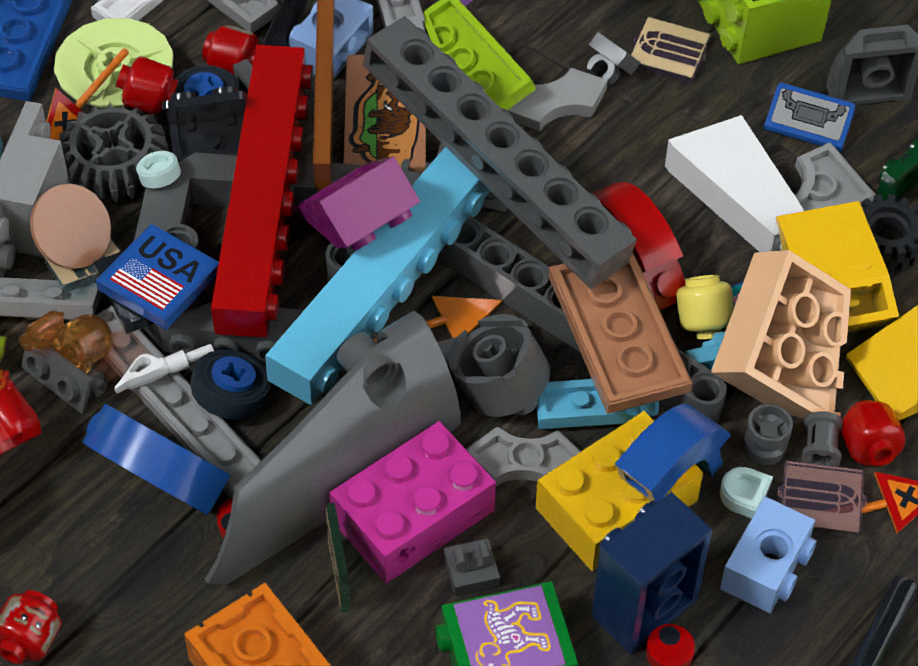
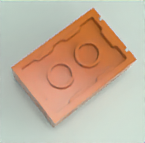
M266 583L252 590L251 597L246 594L203 621L202 628L197 625L184 633L189 661L193 666H331Z

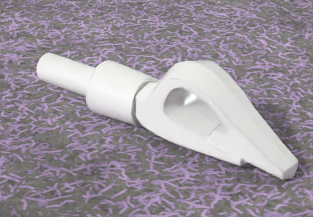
M211 344L187 353L180 350L164 358H156L150 354H141L135 359L128 371L115 386V392L118 394L126 389L131 390L163 378L169 373L172 374L188 369L189 363L199 360L207 353L214 351ZM142 367H146V368H144L143 370H141L140 372H137V371H138L139 369H141Z

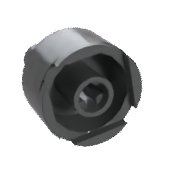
M508 314L492 315L479 320L478 323L481 327L475 329L470 334L465 329L455 339L450 348L448 364L453 376L474 410L479 415L502 417L514 413L526 415L532 412L538 405V397L543 393L548 384L550 365L530 329L524 325L521 319Z

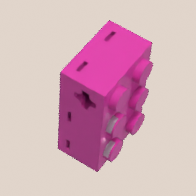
M438 421L330 491L331 521L387 584L495 511L496 482L446 427Z

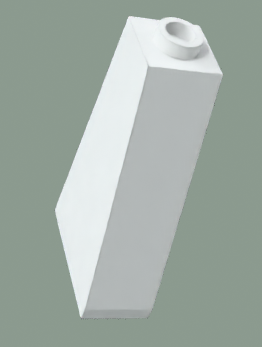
M742 115L668 140L665 167L676 179L759 252L783 250L775 217L802 212L804 209Z

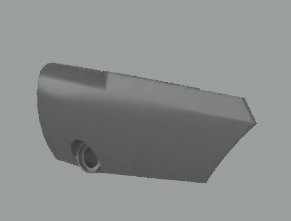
M410 312L377 333V342L368 333L360 332L350 337L340 347L337 360L347 373L305 418L235 486L225 537L217 559L205 577V581L208 584L226 586L327 522L326 510L328 520H330V491L438 421L450 433L460 427V407L449 368L430 327L417 312Z

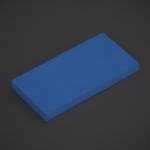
M0 0V97L31 102L73 0Z

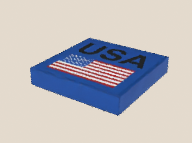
M151 223L96 280L97 289L167 330L217 277L219 262Z

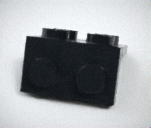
M226 86L215 88L212 90L211 95L195 96L193 92H180L171 95V100L162 102V111L170 126L173 154L176 155L178 163L195 152L237 156L247 103L244 91H237L236 87Z

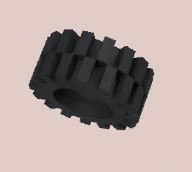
M879 194L874 195L873 202L869 198L863 200L861 207L871 231L875 228H889L898 232L903 237L898 240H888L879 237L872 231L888 273L894 274L896 266L900 272L907 270L909 264L913 267L918 260V206L915 204L909 208L910 200L904 197L900 203L896 202V195L888 194L887 200L883 201L882 195Z

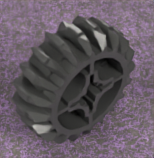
M109 102L107 108L100 110L93 105L90 114L78 112L77 121H67L66 131L60 133L59 138L63 149L69 184H76L87 188L97 194L101 201L105 197H112L116 204L120 196L127 195L133 200L135 191L145 192L146 187L141 184L136 170L137 164L143 157L157 151L169 152L165 131L162 129V125L157 123L153 114L146 115L145 112L140 111L138 108L131 111V108L124 104L120 108H114L111 102ZM136 143L143 147L141 151L134 147ZM85 154L92 156L90 161L83 158Z

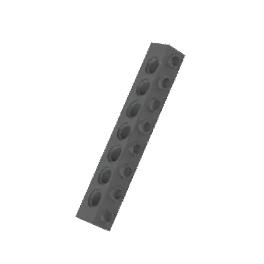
M404 16L367 39L363 66L591 290L628 264L637 241L630 229L624 223L617 221L602 206L600 200L594 194L588 193L572 177L570 171L565 166L558 164L543 149L541 143L536 138L529 136L514 121L507 110L500 108L485 93L479 83L472 81L457 66L451 56L444 54L429 39L423 29L416 27Z

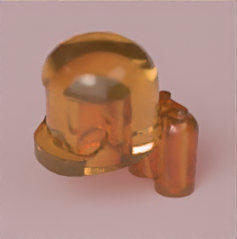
M49 311L28 325L26 332L19 337L20 345L25 351L30 352L35 348L42 350L53 347L55 351L85 374L91 371L95 361L105 358L113 347V333L103 319L92 314H83L63 324V312Z

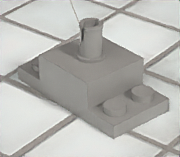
M25 102L0 158L1 278H3L6 269L12 268L16 252L44 257L36 247L31 234L30 218L32 209L38 198L45 191L61 184H69L61 141L50 139V123L46 122L43 106L40 103Z

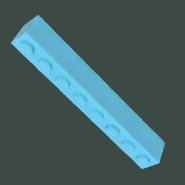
M446 147L412 185L413 190L421 201L410 208L413 216L393 228H390L386 223L374 230L373 233L376 239L356 250L265 355L267 381L309 405H312L322 392L324 394L328 393L334 387L339 372L343 368L337 360V354L345 341L360 332H366L369 335L373 331L379 332L386 324L389 313L397 302L403 303L409 297L417 278L422 273L427 274L433 268L438 258V253L446 244L451 245L455 242L463 223L468 217H475L479 213L490 190Z

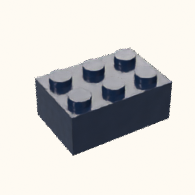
M672 492L668 493L658 502L651 500L646 503L636 514L634 521L623 529L617 527L610 531L599 546L600 554L596 570L597 578L593 594L592 618L630 655L648 641L650 633L655 628L669 624L698 601L712 529Z

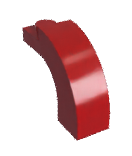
M628 182L613 183L592 192L600 200L602 206L617 221L624 223L637 239L633 254L659 311L676 304L678 289L686 285L678 262V258L683 257V254L670 226L659 209L642 190Z

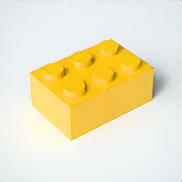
M645 411L537 481L536 509L592 572L598 567L599 546L604 537L617 527L623 529L635 520L639 510L650 501L623 481L615 466V463L635 439L654 422ZM696 464L693 465L678 479L668 493L672 492L687 507H690L698 501L703 472Z

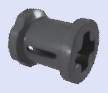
M827 411L812 412L806 415L804 418V429L807 431V444L803 449L801 457L804 465L812 469L831 470L839 467L842 453L838 450L839 434H841L844 426L841 416Z

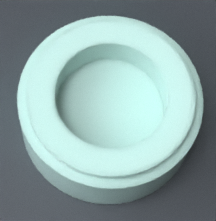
M168 151L150 153L143 157L136 167L141 184L152 189L165 187L173 183L181 174L176 155Z

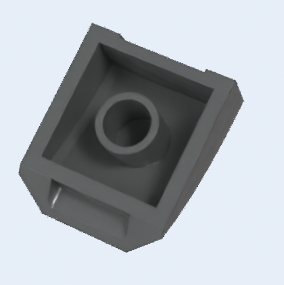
M909 25L860 29L855 32L838 53L831 66L826 83L829 96L852 102L855 105L911 100L918 74V34Z

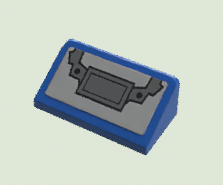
M779 83L764 129L820 146L831 142L841 152L852 124L856 106L852 102L785 83Z

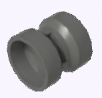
M762 404L754 408L749 414L743 448L750 460L761 465H774L785 457L793 427L792 417L787 410L774 404Z

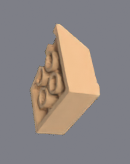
M790 250L754 253L711 373L763 404H774L784 408L792 416L804 419L806 415L818 411H827L841 416V413L835 412L837 389H843L844 372L838 371L840 346L847 343L851 289Z

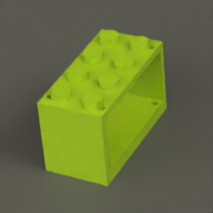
M698 0L703 8L705 19L709 24H713L720 35L723 47H726L727 51L731 52L738 64L822 41L831 0H757L754 2L752 0Z

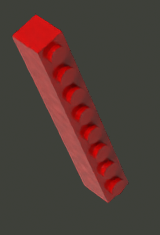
M256 45L211 306L214 333L217 335L267 338L270 320L277 321L279 295L274 294L275 285L282 286L284 279V259H279L280 251H287L289 245V225H284L285 217H292L294 212V192L289 190L290 184L298 183L299 159H294L295 152H302L304 127H299L300 120H307L309 99L307 95H304L305 89H312L313 65H306L305 48Z

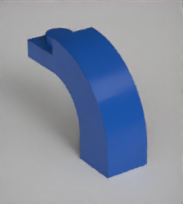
M104 404L101 411L92 417L87 427V435L83 440V443L89 448L206 515L211 511L231 476L107 404Z
M681 404L671 408L651 423L615 463V466L623 481L650 501L655 500L658 502L668 493L678 479L695 464L713 477L723 465L719 449L731 435L727 430L691 404Z

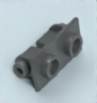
M32 332L27 333L21 368L78 412L84 414L88 398L92 395L100 397L106 391L108 384L104 381L105 376L101 372L94 370L84 361L74 365L77 356L61 345L55 337L43 335L38 338Z

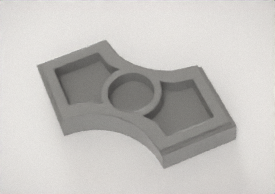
M571 68L567 74L554 82L535 85L536 90L507 111L517 124L537 131H541L549 122L559 117L568 115L590 117L594 114L607 90L608 80Z
M495 427L466 449L495 480L496 486L511 480H532L537 482L539 478L581 452L560 431H555L541 438L526 439L510 435L499 427Z

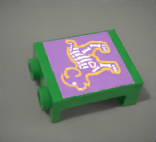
M552 581L442 605L441 624L435 625V635L440 653H449L452 666H578Z

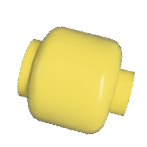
M719 275L685 279L686 285L678 289L676 293L680 325L686 331L696 332L697 339H712L713 334L722 332V328L727 327L734 310L732 288L727 282L720 281Z

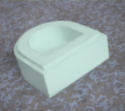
M747 467L734 468L728 471L722 479L720 488L721 501L729 510L752 519L764 496H767L773 476Z

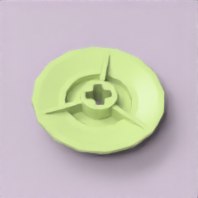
M106 18L83 25L66 37L56 52L54 73L62 90L77 101L123 48L128 49L129 54L86 103L98 108H107L109 102H111L114 108L123 105L121 100L122 89L115 87L123 64L131 67L137 57L143 56L172 68L173 51L166 37L150 24L130 18Z

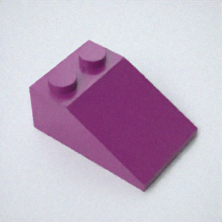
M392 156L363 164L294 206V208L303 219L336 248L351 246L353 251H356L376 239L373 233L374 230L386 223L390 228H393L412 217L413 214L410 208L421 201L395 157Z

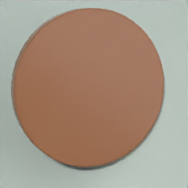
M76 184L55 186L45 191L38 198L32 209L30 227L33 240L40 253L54 265L65 269H81L92 265L93 261L99 260L105 253L111 237L110 218L101 200L87 188Z

